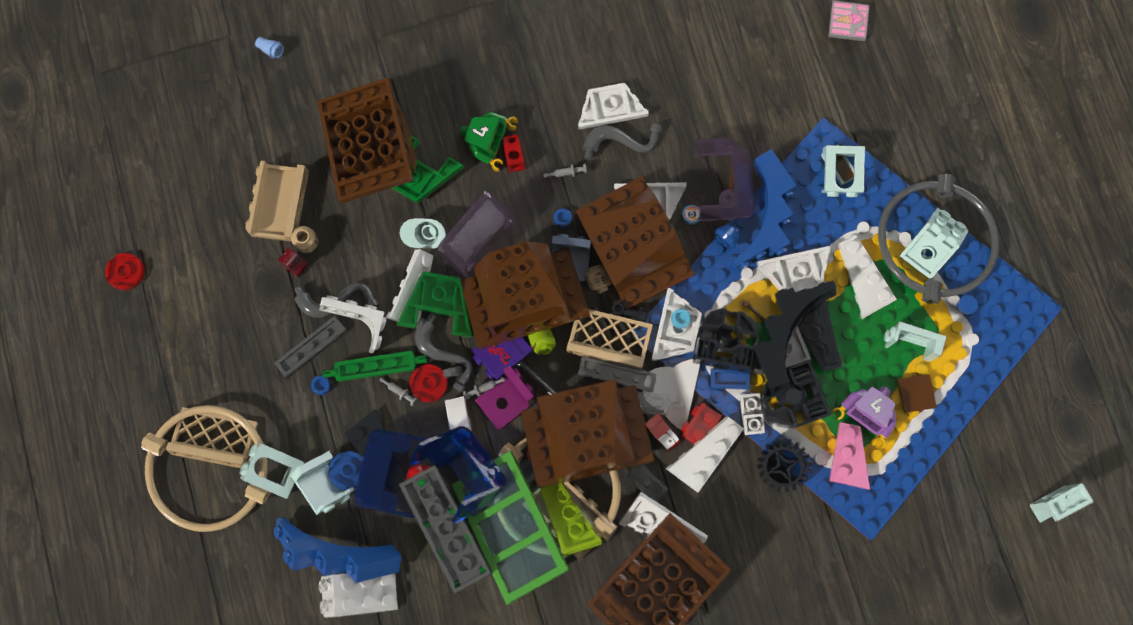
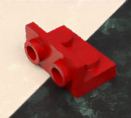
M704 402L700 406L698 404L695 406L691 413L694 416L691 422L686 421L681 429L684 432L681 437L693 445L698 440L703 439L722 417V415L706 406Z

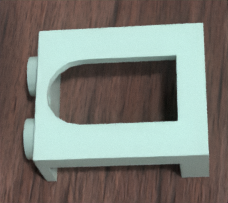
M825 146L823 148L825 175L822 193H827V197H839V194H846V197H858V194L864 192L865 146ZM836 156L854 157V181L852 186L847 189L840 188L836 184Z
M899 322L886 331L884 341H886L885 348H889L898 339L925 347L923 360L930 362L942 354L946 336Z
M257 442L249 451L250 458L248 462L244 463L241 467L240 478L243 481L287 499L295 483L291 475L304 462ZM267 457L289 466L280 485L256 474L254 465L258 459Z
M1083 483L1063 486L1029 505L1039 522L1053 517L1055 521H1059L1092 503L1093 500Z

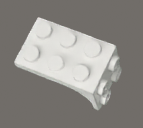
M327 295L326 298L322 297L319 310L363 321L368 325L372 334L369 353H373L375 349L378 350L380 348L382 336H379V332L383 331L386 323L383 311L376 310L377 307L372 305L358 306L357 302L351 300L341 302L334 296Z
M395 573L355 583L348 574L322 576L321 581H319V591L322 593L320 611L324 617L398 610Z

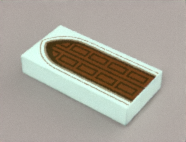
M822 153V154H821V157H822L823 160L825 161V156H823V153ZM836 156L835 178L840 186L854 179V168L846 156Z

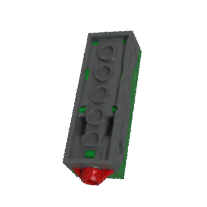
M423 464L410 468L405 481L399 484L451 588L454 593H459L488 577L492 572L440 469L435 465L430 467Z

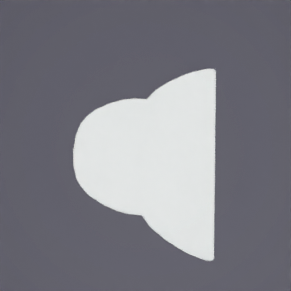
M693 359L681 362L674 368L659 367L650 371L649 373L656 374L654 391L652 393L643 390L646 401L654 408L664 411L669 421L680 430L688 420L700 364L693 363ZM647 375L644 386H651L653 376Z

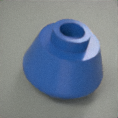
M726 224L716 229L715 236L723 246L732 249L737 245L740 231L735 225Z

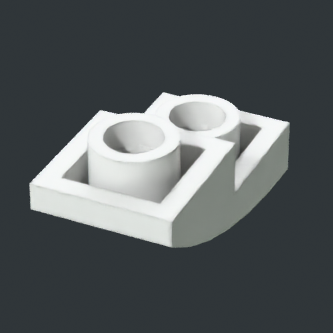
M760 393L739 394L744 434L765 433Z
M464 396L445 400L453 441L472 438L471 424Z

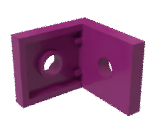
M510 366L503 370L506 378L505 382L496 384L495 388L487 390L475 400L498 431L521 415V411L527 410L536 403L534 390L528 383L524 385L522 382L524 380L523 376L516 368L512 369ZM506 399L508 402L507 407L499 409L497 407L498 400Z

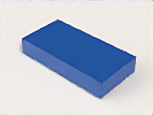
M710 369V389L750 390V374L726 369Z

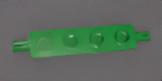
M412 351L340 361L335 362L334 369L322 370L323 378L335 376L338 382L414 371L416 364L427 363V356H415Z

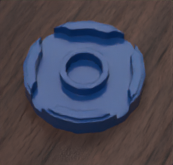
M354 451L339 453L332 459L329 465V476L332 483L339 489L344 491L351 487L357 489L367 479L368 465L359 453Z

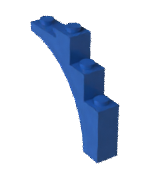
M772 149L757 157L753 163L764 189V220L756 239L743 253L733 259L731 265L735 270L747 268L751 265L750 261L755 258L759 260L768 253L771 257L776 254L779 257L788 251L787 247L790 241L781 228L791 222L790 219L793 216V212L784 200L794 195L797 185Z
M285 517L277 518L274 534L285 549L283 559L292 571L315 565L316 569L324 577L347 572L348 576L355 583L399 572L402 556L392 544L380 547H349L332 544L302 532Z

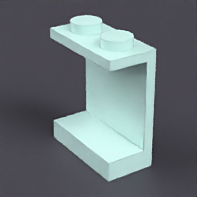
M329 451L297 467L291 475L316 515L323 511L325 514L330 512L338 503L341 505L351 499L350 495L355 490L351 487L344 491L332 483L329 476L328 463L332 460L333 456Z

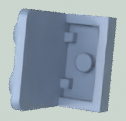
M565 234L553 236L552 252L566 247L569 248L579 281L585 282V274L588 272L591 240L583 236L569 238Z

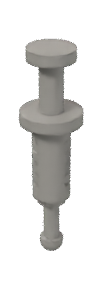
M583 164V167L577 168L571 165L569 168L558 169L553 173H545L544 177L567 175L575 177L576 172L584 171L587 173L586 164Z
M383 377L380 378V382L385 383L389 390L400 396L399 399L401 401L407 399L411 402L410 405L412 407L417 404L418 398L409 396L408 389L403 390L393 382L389 383Z
M502 377L497 381L491 380L482 385L476 384L474 385V390L469 392L465 390L463 395L466 400H469L470 396L474 394L481 396L483 392L495 388L496 384L505 382L506 378Z

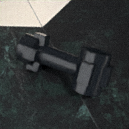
M621 302L615 303L611 308V311L616 316L623 317L626 315L635 317L637 321L646 322L648 310H645V308L640 307L639 310L625 308Z

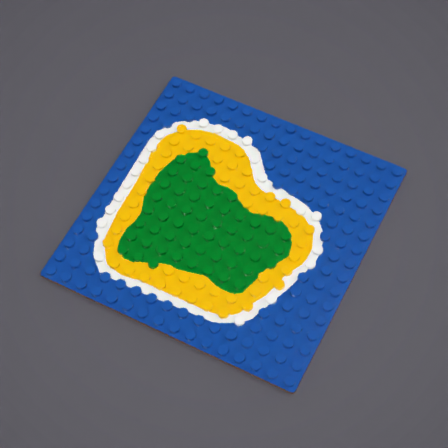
M822 118L782 163L797 186L794 190V195L784 200L793 212V216L790 219L791 222L781 228L790 241L787 247L788 251L781 256L830 246L823 282L833 280L836 285L837 296L827 299L826 302L838 353L844 362V365L841 362L842 368L822 372L800 328L799 331L811 357L810 362L831 414L835 408L842 406L841 403L852 392L862 389L868 391L871 387L878 390L883 386L890 390L888 398L895 403L893 410L895 411L896 425L889 437L884 439L886 442L885 447L879 449L881 440H877L874 446L871 442L873 438L879 437L880 434L877 436L846 414L847 409L840 420L837 419L841 417L842 413L836 410L831 416L797 428L788 429L777 427L771 422L761 402L765 433L747 436L766 451H768L765 447L766 444L773 447L772 441L776 440L778 445H780V438L784 439V444H787L788 439H792V446L799 442L797 449L805 447L806 449L802 455L809 454L810 457L805 461L812 462L811 466L806 467L811 469V473H804L808 476V480H802L803 484L864 537L872 540L1061 311L1062 307L999 256L988 278L975 289L957 296L941 297L938 304H928L922 301V293L902 283L888 268L882 257L878 242V226L882 212L888 202L898 192L910 185L865 150L864 192L858 194V197H846V194H839V197H827V193H822L825 175V161L821 157L823 148L836 145H860L827 119ZM846 156L854 168V157ZM854 179L842 186L836 180V184L840 188L847 189L852 186ZM763 186L728 224L735 225L740 231V238L736 247L728 249L715 238L691 265L695 276L671 288L675 294L685 299L690 306L702 313L700 324L711 311L725 308L730 312L741 311L753 319L757 329L755 346L760 342H769L771 340L765 323L749 308H745L743 302L745 300L750 301V305L765 319L772 315L781 314L775 300V294L779 290L757 266L758 261L778 256L776 254L771 257L768 253L759 260L755 258L750 261L751 265L743 270L741 268L735 270L731 264L733 259L752 244L760 232L765 213ZM913 192L904 197L894 207L887 221L886 242L893 261L907 277L923 286L925 281L931 280L942 283V289H954L970 283L986 267L991 250L969 232L960 247L932 279L900 257L901 253L938 208L919 192ZM854 235H857L897 299L864 319L861 318V311L855 299L854 289L850 284L849 274L838 247L841 242ZM923 249L925 256H933V252L930 249ZM666 295L650 311L645 322L653 324L647 346V351L652 355ZM966 295L973 296L978 302L977 311L968 316L961 314L957 309L958 300ZM725 316L724 324L735 326L736 318ZM902 322L944 335L946 339L942 354L929 362L923 360L925 347L898 339L889 348H885V333L892 326ZM640 326L634 332L640 339L647 334L648 328ZM701 331L700 337L712 339L713 333ZM732 331L730 335L733 339L737 338V335ZM742 338L741 343L743 345L752 346V340ZM695 347L693 352L659 361L666 367L674 368L681 362L693 359ZM717 351L716 357L732 359V353L723 354ZM700 365L694 391L724 417H730L743 428L739 394L759 392L761 396L762 386L766 382L764 375H757L753 371L751 372L750 390L710 389V369L721 368ZM930 374L937 408L923 410L921 413L918 411L904 413L897 379L908 378L912 375ZM808 384L802 386L806 391L807 401L813 399ZM776 398L767 401L771 411L780 408ZM787 402L784 406L792 409L793 405ZM801 411L793 413L797 424L804 421ZM840 422L860 426L870 486L869 490L829 481ZM781 450L786 457H797L790 451ZM774 452L771 457L777 461V455ZM782 461V462H781V465H782L785 469H787V467H788V465H789L788 462H786V463H785V461ZM797 463L791 468L794 477L800 473L801 463Z

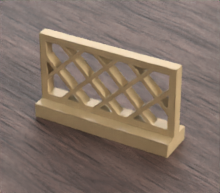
M590 309L588 310L592 321L585 325H582L580 320L574 321L566 349L567 353L642 370L653 324ZM602 317L607 318L611 324L601 330L596 322ZM624 322L629 327V330L620 335L615 325ZM594 323L599 332L590 337L585 328ZM640 326L648 328L647 334L640 339L634 332ZM613 327L618 336L608 341L603 332ZM581 330L584 331L588 338L583 342L574 341L575 334ZM632 332L637 341L627 346L622 337ZM601 334L606 344L601 347L595 346L592 339ZM620 339L625 348L615 351L611 343ZM639 343L642 348L641 357L633 355L629 348Z
M182 407L181 412L189 408ZM202 413L194 415L196 420L189 425L185 424L184 419L179 421L171 443L168 442L166 450L171 455L241 468L244 463L248 462L247 459L253 440L249 434L241 435L238 429L242 426L240 424L236 426V421L219 414ZM207 418H212L215 424L205 429L201 422ZM247 420L257 430L258 422ZM226 421L231 422L234 427L224 433L220 425ZM199 423L203 431L192 436L189 429ZM218 427L222 435L211 440L208 432ZM187 431L190 439L185 442H178L179 435ZM237 431L240 439L230 444L226 436ZM206 435L209 442L203 446H198L195 440ZM224 438L228 446L222 450L216 449L214 444ZM243 442L246 446L244 453H235L233 447Z

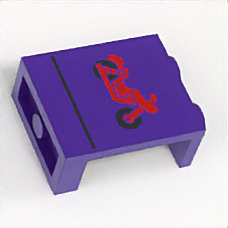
M522 337L481 350L476 346L472 350L475 354L473 359L479 366L483 364L487 369L485 371L486 375L491 380L495 378L496 381L504 375L503 370L506 367L510 366L512 368L524 357L528 358L533 354V350Z

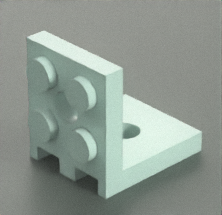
M937 208L925 226L901 253L900 257L932 279L960 247L969 230L966 229L963 223L952 219L947 211ZM923 249H930L933 252V256H925Z

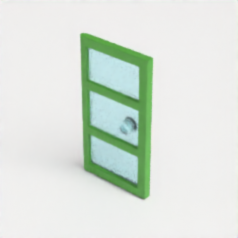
M508 451L452 485L506 605L512 604V602L570 570L512 451Z

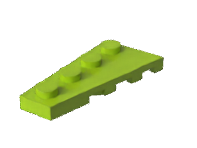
M562 483L539 488L563 557L602 545L601 539L595 534L590 523L581 514V510L572 501L571 496Z

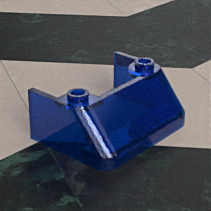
M465 426L456 427L419 442L410 460L411 464H415L428 458L437 467L450 465L468 489L470 494L465 496L452 519L454 523L479 512L507 484L506 476L472 431Z
M383 429L373 430L368 436L354 493L355 503L359 507L414 519V514L396 511L397 499L395 495L383 490L392 453L406 452L409 450L412 441L432 444V439Z

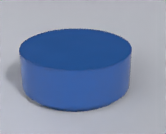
M564 208L557 210L554 214L555 225L559 228L569 227L572 223L571 212Z
M966 295L958 300L957 309L961 314L968 316L977 311L978 302L973 296Z
M322 375L316 376L311 381V389L317 395H325L331 389V382L327 377L323 378Z

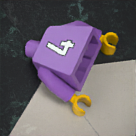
M883 386L878 390L871 387L868 391L862 389L852 392L841 403L842 406L840 408H835L832 411V414L836 410L841 411L842 415L837 419L840 420L847 409L846 414L877 436L880 434L879 437L873 438L871 442L874 446L877 440H881L879 449L885 447L886 442L884 439L889 437L896 425V416L893 410L895 403L888 398L890 390Z

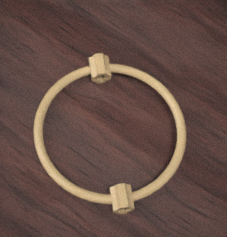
M204 405L186 409L171 417L156 434L148 433L143 438L141 448L148 451L145 461V480L149 495L157 509L168 520L180 527L192 531L211 532L237 523L253 509L257 502L265 504L271 492L249 484L245 491V497L249 498L247 504L230 518L211 524L189 522L180 518L166 507L155 487L153 463L155 455L161 456L166 450L168 440L163 439L164 435L179 421L202 413L223 415L240 424L251 436L255 445L257 442L263 444L256 429L240 414L224 407ZM262 457L259 459V476L267 479L268 463L267 457Z
M524 438L515 446L508 442L500 450L498 456L500 457L508 451H512L519 464L524 457L521 450L528 446L527 439ZM508 464L500 467L496 476L494 487L495 504L502 501V486L504 476L509 467ZM617 470L610 472L613 496L609 512L606 517L601 514L592 525L595 534L606 541L612 537L618 528L612 523L617 514L621 496L620 479ZM505 509L497 512L501 523L511 537L517 542L525 539L511 524ZM532 543L526 547L537 553L551 555L547 546Z

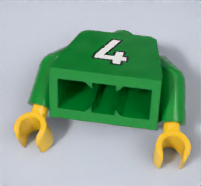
M489 112L480 117H474L469 127L462 126L460 135L465 137L469 150L477 159L486 164L490 163L492 169L499 172L500 169L496 168L494 164L500 163L503 165L501 159L494 160L492 157L497 155L506 127L510 131H515L516 126L510 123L517 124L518 120L515 117L506 119V116Z

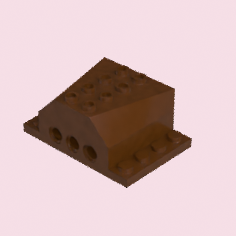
M388 77L317 100L337 198L340 204L414 181L412 172L416 171L417 166L414 147L408 125L400 105L394 98Z
M643 176L576 210L625 308L631 309L666 291L668 288H672L695 276L669 219Z
M524 241L489 252L474 266L476 276L461 280L466 306L479 350L590 316L572 255L567 247L550 252L548 244Z
M616 379L537 397L539 407L521 411L538 489L654 462L636 385L617 388Z
M669 513L614 570L586 606L606 625H684L731 569L676 517Z

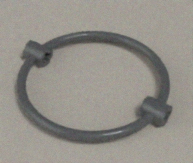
M939 174L937 181L916 183L898 192L886 205L878 226L879 247L886 265L902 283L922 293V301L928 304H938L941 297L961 295L978 287L992 272L999 254V233L992 214L974 194L955 185V177L951 174ZM934 188L936 189L935 194L938 197H951L954 192L963 196L977 207L988 224L992 242L988 263L977 278L958 288L942 289V283L939 281H925L923 286L907 277L897 267L887 247L886 226L894 207L907 195L919 190Z

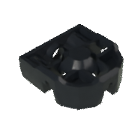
M725 308L711 311L699 326L693 363L751 374L755 354L754 347L757 341V329L753 319L741 311L730 312ZM725 316L736 318L735 326L724 324ZM701 331L712 332V339L700 337ZM732 331L737 335V338L733 339L730 335ZM742 338L752 340V346L743 345L741 343ZM717 351L723 354L732 353V359L716 357Z
M810 359L786 367L791 389L771 395L767 383L765 382L762 386L761 402L765 407L768 419L777 427L793 429L832 415ZM808 384L809 391L813 399L808 401L806 391L802 387ZM776 398L780 408L771 411L767 401ZM788 402L789 404H792L793 406H792V409H790V408H787V407L784 406V405ZM801 411L804 421L797 424L793 413Z

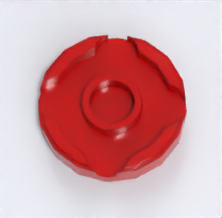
M129 253L117 254L112 260L110 259L105 268V277L109 284L122 291L137 287L145 274L142 261Z
M425 364L415 369L409 382L413 395L420 401L427 403L436 402L441 399L447 392L449 384L448 378H445L443 375V369L433 364Z

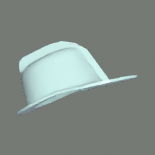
M409 219L403 223L400 229L401 240L404 244L413 248H437L442 245L446 236L442 224L433 219Z

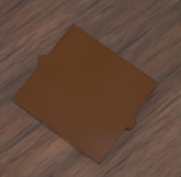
M930 374L912 375L908 378L897 379L904 413L915 411L921 413L923 410L937 408Z

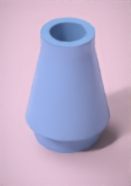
M259 37L255 42V46L272 59H278L283 54L284 47L279 41Z

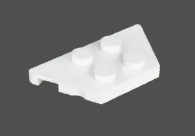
M625 83L589 89L578 128L585 129L648 117L649 112L639 103V99L630 92L629 87Z
M686 182L647 183L670 221L686 189ZM614 184V189L616 190L626 184Z
M830 246L758 261L757 266L779 291L793 287L795 293H799L802 289L816 287L824 281Z
M671 288L667 289L652 361L694 351L702 313L690 306L685 299L675 294ZM677 309H685L691 316L689 325L684 329L675 328L671 323L672 313Z

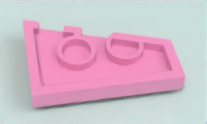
M840 422L829 481L869 490L870 486L860 426Z

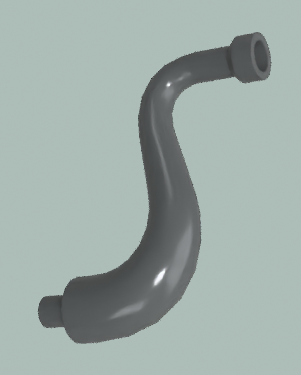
M659 124L651 125L650 130L652 133L650 141L646 145L636 142L618 128L606 125L599 126L593 129L586 137L583 145V150L586 151L584 158L591 160L593 153L598 151L600 143L606 139L616 140L637 152H649L655 147L658 135L662 131V126Z
M361 282L348 285L335 296L338 298V301L344 302L354 291L361 290L368 301L367 305L375 307L380 305L378 300L374 298L370 288ZM302 286L294 289L297 294L294 300L300 310L306 315L313 318H322L332 314L319 310L320 304L316 303L308 292L304 293Z
M430 312L426 320L422 318L417 326L415 333L416 346L421 353L429 358L462 364L465 368L464 373L459 381L455 382L453 388L463 393L465 384L472 374V364L466 357L439 349L432 344L430 336L435 327L432 323L437 316Z

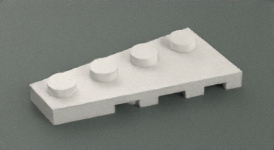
M857 235L838 245L845 268L849 274L850 284L854 289L855 299L859 305L862 319L897 300Z
M423 250L414 251L406 270L407 276L401 281L399 286L401 290L392 302L394 306L392 311L388 312L387 319L398 322L423 271L430 272L433 260L432 254ZM418 310L417 326L420 322L422 311Z
M726 416L703 439L698 440L688 452H684L673 465H669L666 469L693 490L699 492L744 428Z
M640 492L619 522V525H627L635 528V531L649 534L671 513L703 544L708 537L642 492Z

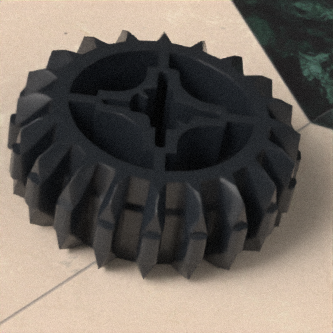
M780 438V445H778L776 440H773V447L766 444L765 447L768 451L762 449L760 453L764 457H758V461L763 464H759L757 469H764V471L759 473V476H767L763 482L771 481L769 486L771 489L774 485H778V492H780L781 487H784L785 492H788L789 486L795 491L797 489L795 483L802 487V480H808V476L804 473H811V469L806 467L811 466L812 462L805 461L810 455H802L806 448L802 447L798 450L799 442L792 446V439H788L787 444H784V439ZM781 450L790 451L797 457H786ZM775 452L778 462L769 468L768 459ZM782 461L788 462L787 469L779 467ZM797 463H801L800 473L793 478L791 468ZM772 473H782L787 480L778 479Z

